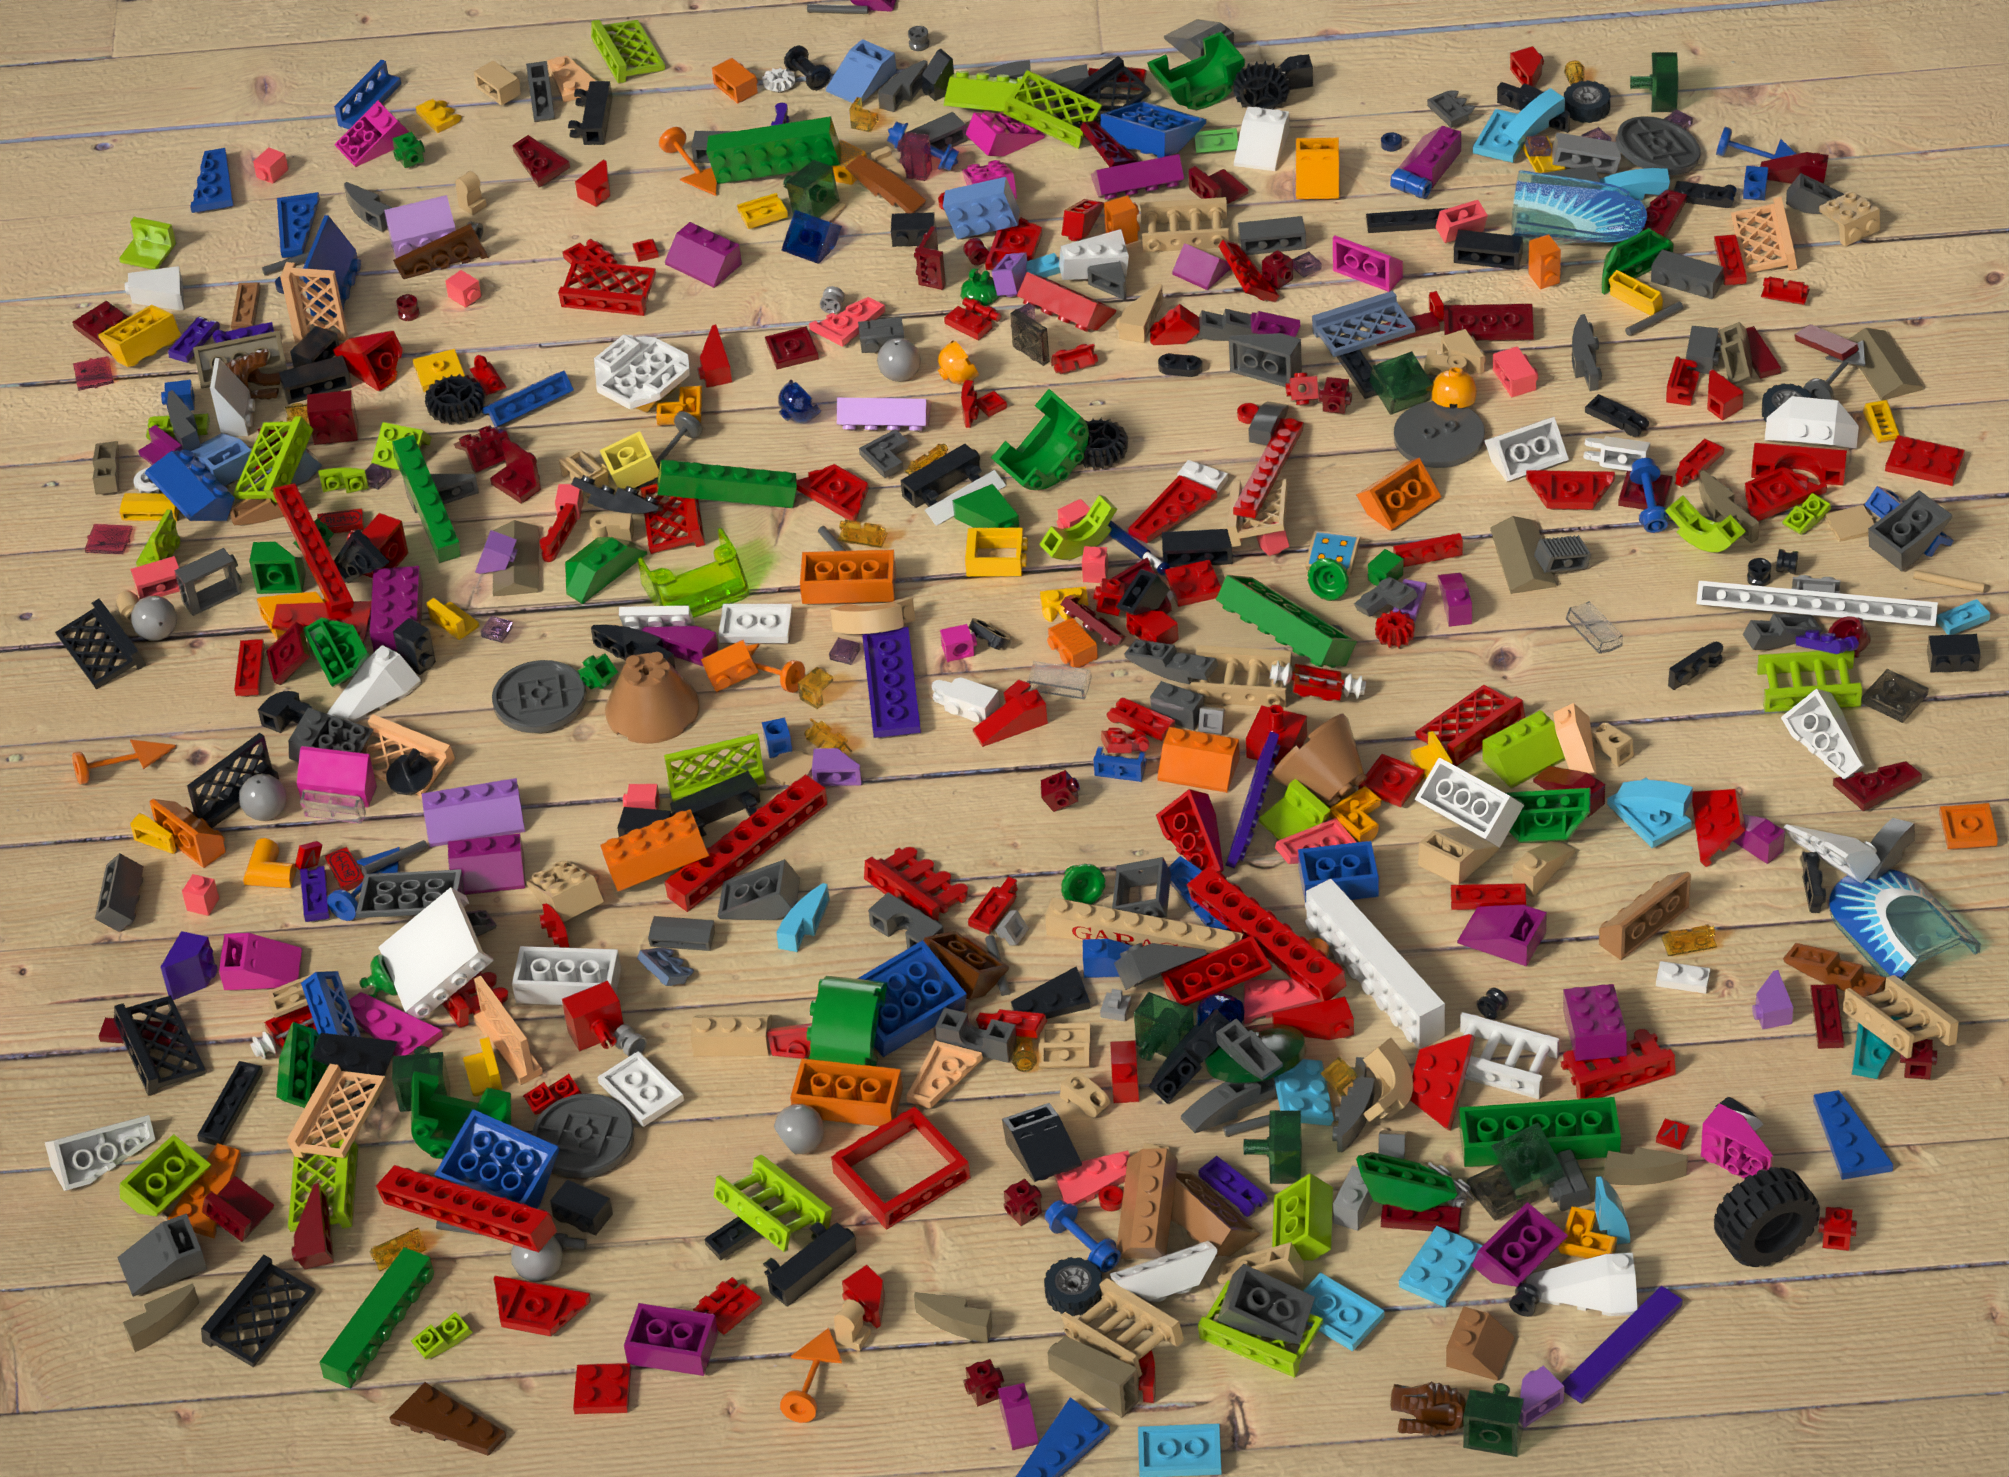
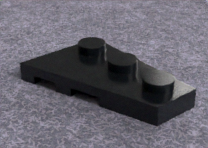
M359 529L351 534L334 559L345 583L365 573H370L377 568H382L389 563L386 557Z
M1076 966L1012 1000L1011 1009L1012 1011L1041 1013L1046 1016V1019L1090 1009V1001Z
M320 1033L310 1058L327 1066L330 1064L339 1065L341 1071L385 1076L398 1041Z

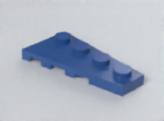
M219 148L204 151L200 166V176L197 178V188L193 194L194 200L190 205L192 213L233 206L226 149Z
M319 192L277 198L282 258L304 254L320 200Z
M1179 856L1169 866L1171 871L1170 884L1206 927L1231 931L1191 899L1187 884L1200 874L1202 870Z
M1839 1090L1814 1094L1813 1102L1842 1180L1893 1171V1163Z
M1070 1397L1016 1477H1061L1110 1433L1109 1426Z

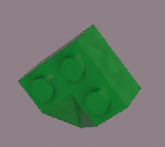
M253 542L249 562L257 594L302 593L306 575L302 557L293 556L277 542Z

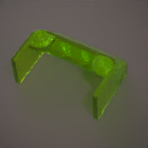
M722 528L718 529L720 546L713 553L715 562L674 576L672 571L667 568H658L650 571L642 557L638 558L641 584L654 606H689L692 616L695 618L723 607V604H733L741 601L749 595L748 582L737 551Z

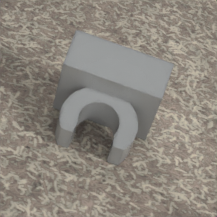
M1201 706L1198 731L1222 734L1224 730L1225 709Z
M1017 910L1009 911L998 928L995 929L998 936L1005 938L1009 945H1017L1029 930Z
M1112 989L1111 993L1107 992L1100 1010L1101 1018L1125 1022L1131 1006V996H1125L1122 990Z

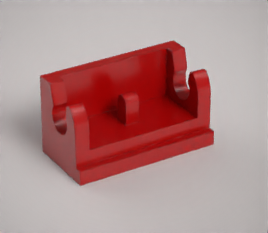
M1678 356L1675 357L1667 383V403L1691 406L1700 372L1689 370L1687 367L1695 368L1697 367V362L1680 359Z

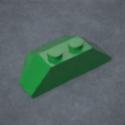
M1648 228L1615 245L1605 256L1602 273V293L1605 295L1610 292L1609 278L1616 270L1636 279L1651 271L1652 264L1661 250L1673 252L1674 243Z
M597 537L565 562L566 594L579 603L584 604L645 557L647 551L628 540L614 537Z
M322 617L303 628L305 636L333 688L354 677L369 657L360 636L351 624L329 621V619Z
M1590 788L1505 793L1524 805L1509 831L1520 843L1568 841L1590 813Z
M293 1022L279 1058L276 1097L302 1108L306 1107L328 1068L327 1065L310 1058L318 1037L316 1029Z
M1375 1152L1358 1155L1356 1158L1361 1177L1375 1202L1422 1212L1452 1200L1457 1196L1452 1177L1446 1174L1441 1175L1436 1170L1421 1163Z

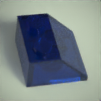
M795 210L781 251L819 264L836 246L842 226Z

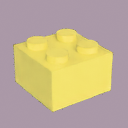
M640 431L599 450L617 488H626V486L635 488L658 477L659 469Z

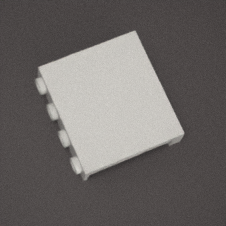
M451 887L379 946L405 1012L420 1020L429 1015L436 1007L446 1001L452 994L494 961L492 957L483 953L464 907L469 904L467 897Z

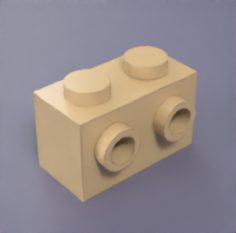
M494 60L474 71L476 88L501 106L521 95L519 78Z

